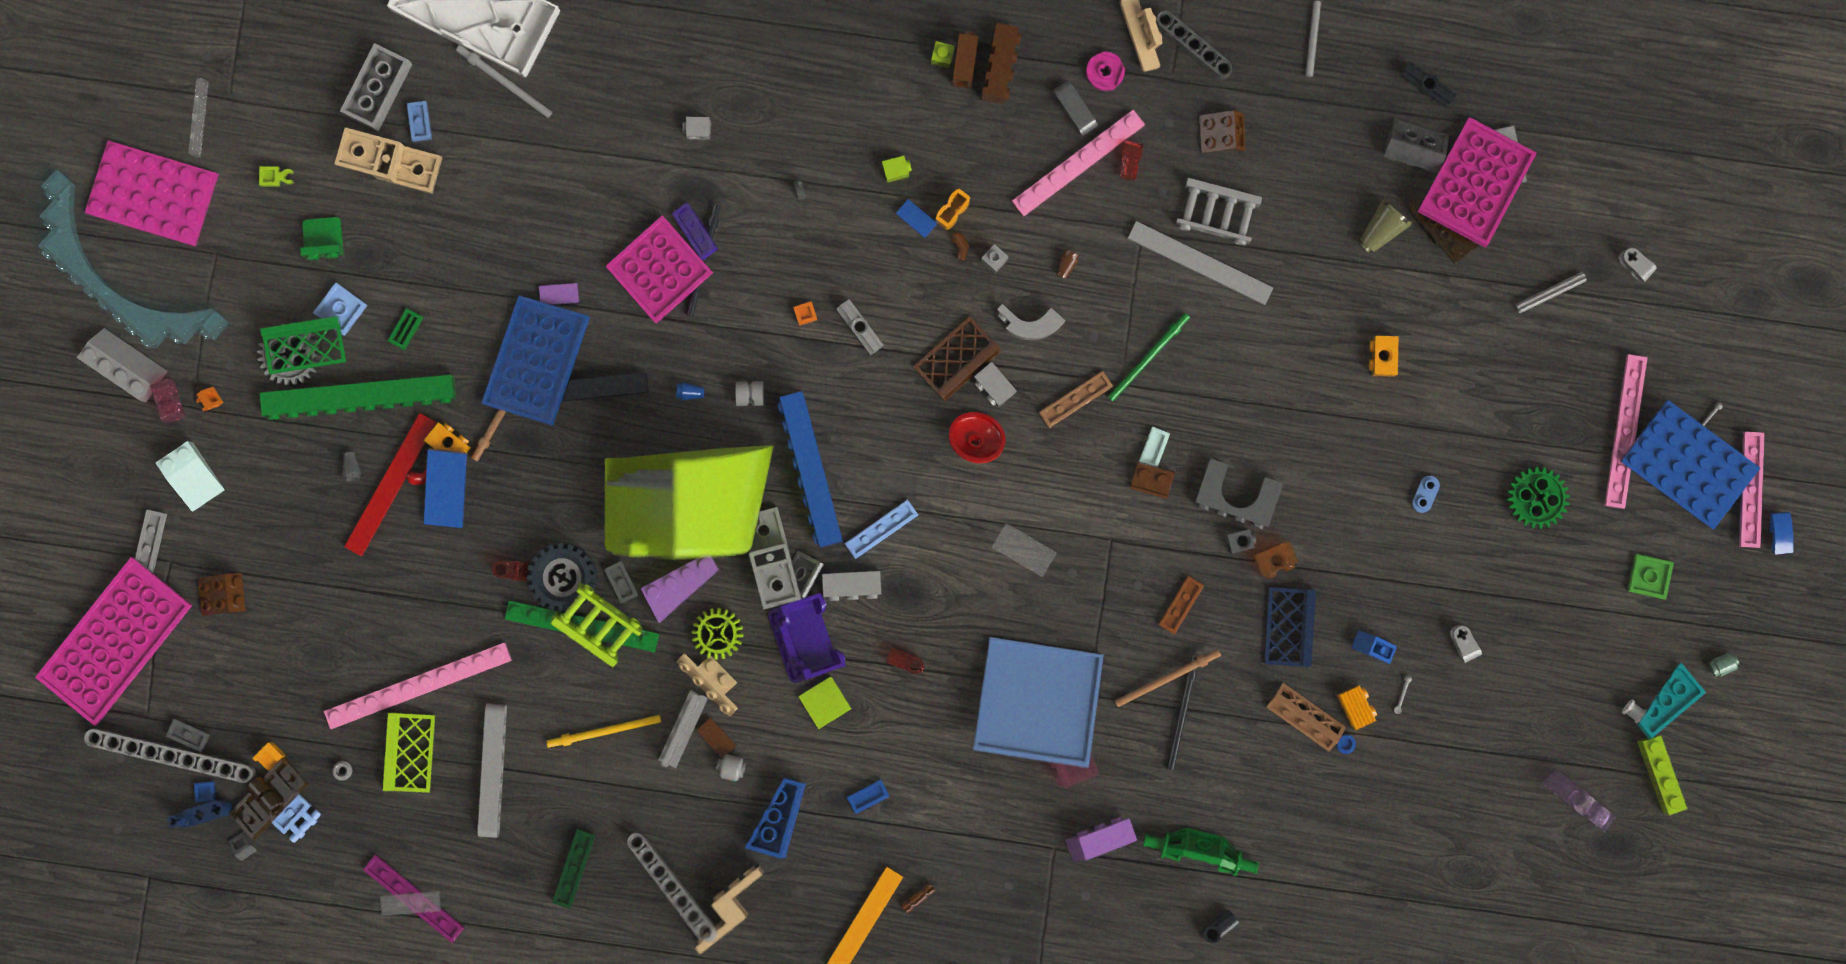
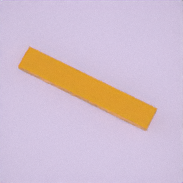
M886 867L827 964L851 963L903 876Z

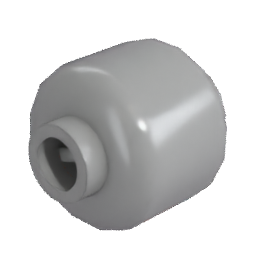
M726 754L723 760H718L716 770L720 771L719 775L722 779L738 781L739 778H743L746 763H743L741 757Z

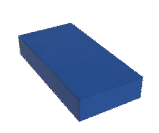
M909 199L896 213L897 216L924 239L937 225L933 219Z
M880 779L847 796V799L853 811L857 814L889 797V794Z

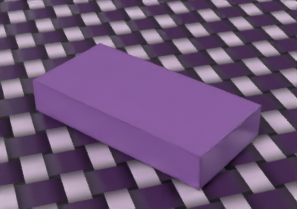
M577 283L539 286L540 302L550 305L579 303Z

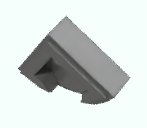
M800 180L794 181L799 200L804 199L806 195L802 182Z

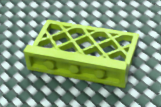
M388 712L383 791L430 793L435 715ZM400 717L409 718L413 725L404 731L399 726ZM412 718H419L416 722L412 720ZM422 719H431L430 728L423 732L417 723ZM414 726L422 733L415 741L406 734ZM400 729L402 731V734L398 737ZM429 731H430V739H429V737L426 735V733H428ZM403 735L412 743L404 751L398 745V740ZM423 736L429 741V747L424 751L415 744ZM414 745L421 754L412 761L405 752ZM397 749H399V750L401 751V753H400L398 756H397ZM429 750V754L427 757L424 753ZM402 754L411 762L403 770L396 764L397 759ZM423 755L428 761V766L421 771L414 762ZM411 765L420 772L412 780L404 773ZM426 770H427V777H426V776L424 775V773H423V772L426 771ZM402 773L409 782L404 787H395V779ZM422 775L427 780L426 788H418L413 781Z

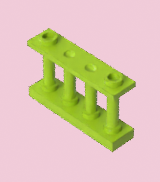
M579 583L577 585L579 596L565 613L560 614L556 611L552 616L551 624L608 665L614 667L618 662L617 650L632 632L640 636L642 626H640L641 624L638 620L629 618L594 593V590L589 585ZM587 599L595 606L580 625H576L571 622L570 618ZM603 610L611 617L596 635L591 636L586 632V628L599 612ZM618 621L626 628L611 647H607L602 644L601 640Z

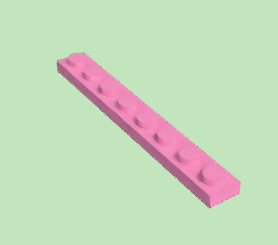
M1132 110L1012 200V203L1024 217L1144 127L1145 124L1136 112Z
M1629 354L1626 356L1604 506L1625 509L1631 469L1620 461L1635 442L1647 357Z

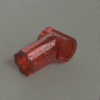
M1124 140L1123 160L1119 178L1136 180L1138 164L1143 151L1142 143Z
M893 647L891 648L886 663L912 674H920L924 671L925 662L921 658ZM914 660H918L921 663V668L918 671L911 669V663Z

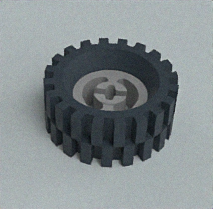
M569 544L550 545L548 548L542 549L537 556H534L532 559L533 563L528 568L530 572L527 575V581L530 583L528 587L533 593L532 596L543 607L554 611H566L579 596V593H577V585L579 583L587 584L593 590L598 583V580H596L598 573L594 567V561L582 549ZM559 564H565L566 567L556 572L563 575L566 573L565 577L569 580H573L571 571L574 569L576 572V583L572 589L566 592H562L561 587L569 586L570 583L566 581L560 582L561 578L556 575L553 576L555 585L552 586L550 582V574ZM585 599V601L580 605V607H582V605L584 603H587L589 600Z

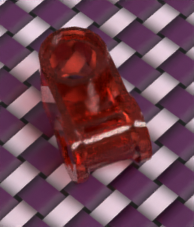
M497 561L492 566V573L497 578L527 581V569L530 562ZM500 564L506 567V572L503 575H499L496 572V568Z

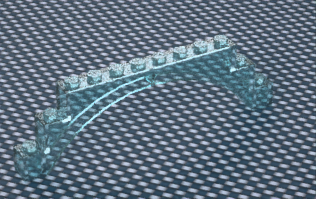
M55 170L41 185L45 190L43 194L52 201L39 216L44 220L42 224L49 230H52L38 245L42 249L41 254L48 260L52 258L56 262L55 266L64 273L66 271L71 275L69 279L76 285L81 284L85 288L83 291L92 298L94 296L99 300L97 304L104 310L109 309L113 313L111 316L117 322L125 323L127 325L125 329L133 336L137 334L141 338L140 342L145 347L157 349L170 333L169 337L177 344L181 342L186 345L199 329H201L199 333L207 340L209 338L216 340L228 327L230 322L212 308L188 313L161 312L130 302L110 288L95 272L83 251L77 234L74 215L76 185L58 170Z

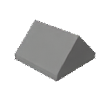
M797 551L792 560V566L800 596L806 598L824 564Z

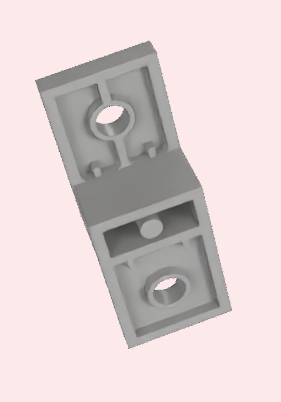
M778 507L760 511L749 556L763 609L801 600ZM762 525L769 527V534L766 536L759 534V528ZM775 580H780L783 583L782 590L774 591L772 583Z

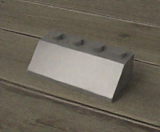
M105 328L90 339L77 356L79 360L143 402H147L167 373L166 369Z

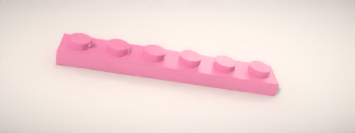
M1743 432L1742 455L1759 466L1760 470L1741 493L1739 547L1760 548L1764 433Z

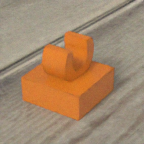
M214 387L201 390L196 394L198 396L197 403L202 402L204 405L202 411L219 407L224 403Z

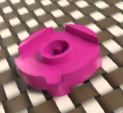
M1102 52L1090 59L1086 74L1088 82L1094 88L1108 91L1114 90L1120 85L1124 78L1125 69L1117 55L1111 52ZM1108 67V71L1111 72V74L1103 76L1102 72H1100V69Z

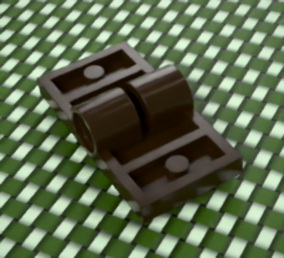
M1429 188L1410 202L1407 208L1424 227L1429 239L1434 244H1438L1452 263L1456 265L1481 245L1418 212L1430 190Z
M283 757L263 778L258 777L249 783L247 787L249 793L229 814L251 839L256 840L309 783Z

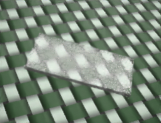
M1007 523L992 546L996 551L1041 577L1044 576L1057 552Z

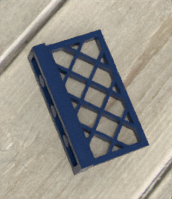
M1269 587L1265 664L1312 667L1316 590ZM1273 592H1282L1286 599L1277 605L1273 600ZM1285 592L1292 594L1290 596H1287ZM1295 593H1303L1304 601L1297 607L1290 598ZM1287 600L1295 607L1289 615H1286L1280 608ZM1273 604L1276 606L1274 610H1272ZM1302 605H1303V613H1302V611L1299 609ZM1277 609L1285 616L1278 624L1272 620V614ZM1298 610L1303 617L1302 621L1296 626L1289 617ZM1286 619L1295 627L1287 635L1278 627ZM1271 622L1275 625L1273 629H1271ZM1301 624H1302V632L1298 629V627H1299ZM1277 628L1284 637L1275 644L1271 639V633ZM1295 630L1301 634V640L1296 645L1288 638ZM1285 638L1293 646L1286 654L1277 646ZM1270 641H1271L1272 644L1274 645L1271 649H1270ZM1299 644H1301V650L1297 648ZM1276 647L1283 656L1278 661H1269V654ZM1296 649L1300 654V663L1291 662L1287 655ZM1285 657L1288 662H1284L1281 660Z

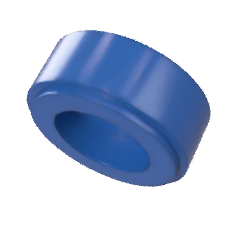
M1343 734L1336 744L1337 750L1344 754L1353 752L1356 747L1355 739L1347 734Z

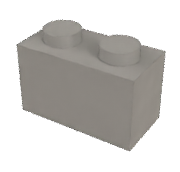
M992 362L974 376L976 380L974 382L975 386L980 391L984 390L988 394L986 398L993 406L996 404L1000 407L1016 393L1015 388Z

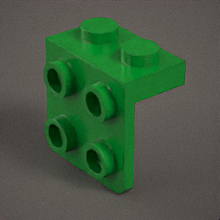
M332 217L303 221L304 247L300 248L301 256L312 261L318 260L319 257L335 259L339 255H344L340 218Z

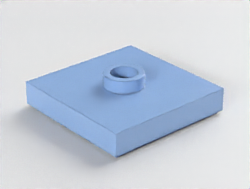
M335 282L313 313L320 319L340 317L341 332L345 336L367 307V304Z

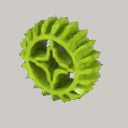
M713 608L710 609L711 615L704 611V619L700 616L697 617L701 622L700 625L698 623L693 624V626L698 627V631L692 630V634H697V637L692 638V641H699V644L695 645L696 649L701 646L703 647L700 654L708 651L707 658H710L711 654L714 653V660L718 659V654H721V658L725 659V652L729 656L733 655L730 651L731 648L738 651V648L734 646L735 643L742 644V641L737 640V638L744 637V634H738V630H742L743 626H736L740 619L733 621L732 619L735 617V614L732 613L728 617L729 610L727 609L724 611V614H721V608L717 609V614H715ZM717 617L725 619L718 627L708 622L710 619ZM729 624L733 628L732 641L725 635V630ZM703 627H706L710 632V638L706 644L702 638ZM723 627L720 633L723 638L719 639L717 637V639H713L715 633L712 629L718 630V628L721 629ZM718 640L727 645L726 648L721 650L710 648Z

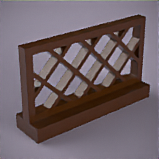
M969 316L913 367L945 402L1001 352V349ZM969 323L975 327V335L964 334V328ZM953 337L961 338L960 347H950V340ZM974 338V348H963V339ZM977 338H985L989 342L985 348H976ZM947 350L946 360H935L936 352ZM949 350L960 351V360H949ZM963 351H973V358L970 361H962ZM924 363H932V373H924L920 367ZM935 363H946L945 373H935ZM948 364H959V371L956 374H949ZM934 376L945 377V383L939 389L934 384Z

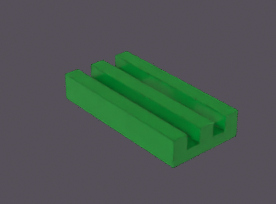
M406 308L387 341L406 350L424 317ZM408 314H411L397 341H394ZM415 317H416L417 320L415 321L413 327L411 328V330H410L408 336L406 337L404 343H403V344H400V343L402 342L404 336L406 335V333H407L409 327L411 326L413 320H414Z

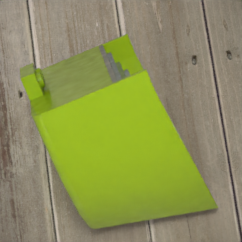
M774 445L719 448L627 458H605L606 550L618 555H651L670 558L724 556L746 553L753 545Z

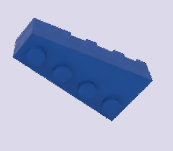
M791 778L783 779L759 825L747 843L746 849L781 859L786 858L806 786L805 782Z

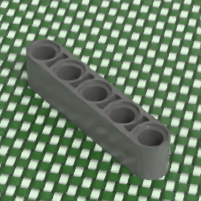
M1164 10L1158 14L1156 25L1159 31L1217 79L1224 80L1229 77L1232 71V64L1229 60L1171 12ZM1166 17L1169 20V24L1163 25L1159 19ZM1180 29L1183 31L1184 36L1177 37L1174 31ZM1195 41L1199 47L1192 49L1189 47V42ZM1206 53L1211 54L1213 60L1210 62L1206 61L1203 55ZM1221 65L1225 66L1228 72L1222 74L1219 72L1218 67Z

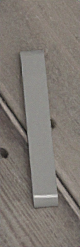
M487 703L485 707L478 837H499L507 716L506 704Z
M639 833L630 835L627 841L629 848L696 936L705 942L714 941L717 937V929L650 841ZM638 839H641V840H642L641 845L636 848V847H635L636 841H637ZM653 854V859L647 862V856ZM664 868V874L658 877V871ZM675 883L674 891L669 892V886ZM687 898V904L681 907V900ZM698 913V919L692 922V915ZM710 928L709 935L704 937V929Z

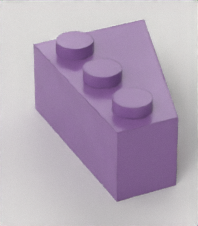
M1118 817L1112 819L1111 824H1099L1094 826V830L1078 832L1077 836L1065 839L1072 861H1084L1135 842L1137 838L1130 819Z

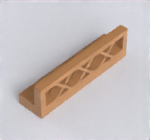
M1284 683L1280 685L1277 693L1266 706L1327 751H1330L1339 742L1346 728ZM1284 691L1290 696V699L1285 698L1281 693ZM1298 703L1304 705L1306 710L1299 708ZM1317 714L1322 721L1316 720L1314 715ZM1330 726H1333L1336 729H1338V733L1336 734L1335 732H1333Z

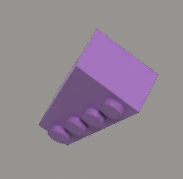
M712 556L699 557L641 588L658 623L666 619L668 615L719 571Z

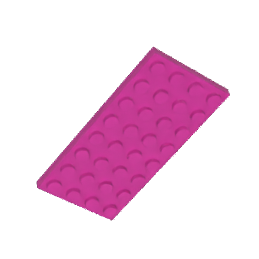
M131 557L35 678L96 726L189 611L192 604L138 560Z

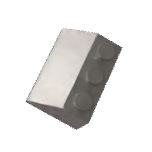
M1394 118L1386 143L1384 157L1406 163L1409 166L1425 169L1428 172L1439 173L1447 154L1449 134Z

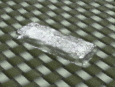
M440 891L381 896L382 916L441 911Z

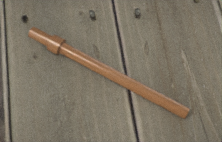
M497 411L483 438L480 437L477 443L478 446L471 457L478 462L484 450L489 447L491 443L489 441L505 415V411Z
M1218 649L1206 655L1202 654L1196 657V660L1116 699L1115 703L1117 707H1120L1200 666L1202 668L1208 665V662L1220 657L1221 654Z

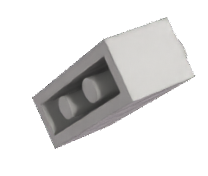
M880 571L822 574L823 597H828V601H839V597L847 596V600H858V596L866 595V599H877L878 595H881Z

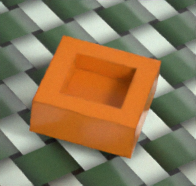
M812 301L793 307L799 326L817 321Z

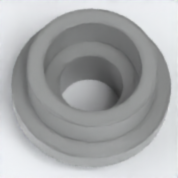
M346 761L337 762L333 767L334 777L338 780H347L352 775V766ZM341 767L346 769L345 774L340 773Z

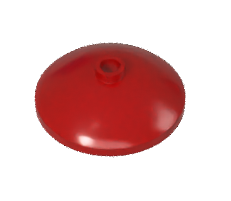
M969 412L958 416L952 422L948 433L949 443L954 452L964 460L973 463L993 461L1002 453L1006 442L1005 433L1001 425L991 416L979 412Z

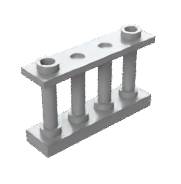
M1188 178L1185 188L1189 189L1188 192L1190 194L1183 219L1178 218L1175 225H1178L1181 230L1190 231V229L1235 240L1234 243L1245 246L1246 243L1249 244L1252 238L1247 237L1246 233L1252 210L1261 205L1262 197ZM1200 192L1207 194L1208 197L1202 224L1190 222L1196 197ZM1218 197L1226 199L1225 202H1227L1220 229L1209 227L1215 200ZM1237 202L1243 203L1245 207L1238 234L1227 231L1234 204Z

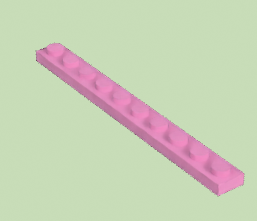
M502 643L324 711L330 729H334L512 661L506 643Z

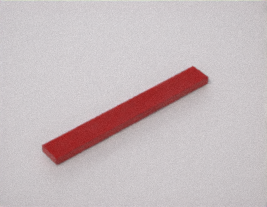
M419 413L344 546L345 548L363 556L407 478V474L411 471L425 446V438L436 426V421Z

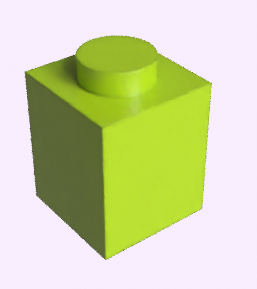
M936 41L931 64L950 69L954 45Z
M905 156L882 161L887 183L909 177V171H912L910 161L905 160Z

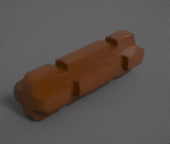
M928 883L924 886L923 890H919L909 898V901L903 903L902 909L905 913L911 912L914 906L917 907L927 899L928 895H932L935 892V888L932 884Z

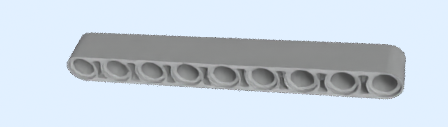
M91 729L84 736L85 743L91 747L237 782H249L256 776V770L250 764L108 730ZM95 732L99 735L97 743L92 739ZM113 737L117 738L118 744L116 747H113L111 745V739ZM132 741L137 745L134 752L130 750V743ZM150 746H153L156 750L154 756L148 753ZM169 750H171L174 753V759L172 761H170L167 758V753ZM187 755H191L193 758L191 765H188L185 761ZM207 759L212 763V767L209 770L204 766V762ZM225 764H228L231 768L229 774L223 771ZM244 768H246L249 771V777L247 779H245L242 776V770Z

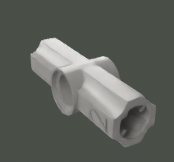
M850 299L836 309L870 355L884 346ZM857 323H863L865 330L857 332L854 327Z

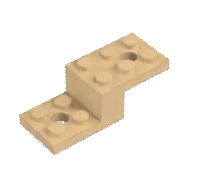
M345 127L335 165L373 175L379 180L432 194L443 157L406 147L398 141ZM358 146L364 149V153L361 156L354 155V150ZM417 165L423 166V173L420 175H415L413 172L414 167Z
M752 866L743 874L745 878L742 880L737 878L728 886L730 889L727 892L722 890L713 898L714 903L712 906L723 920L715 925L717 937L714 941L705 942L700 938L698 939L696 950L699 954L747 917V911L735 896L764 873L760 866L757 868Z

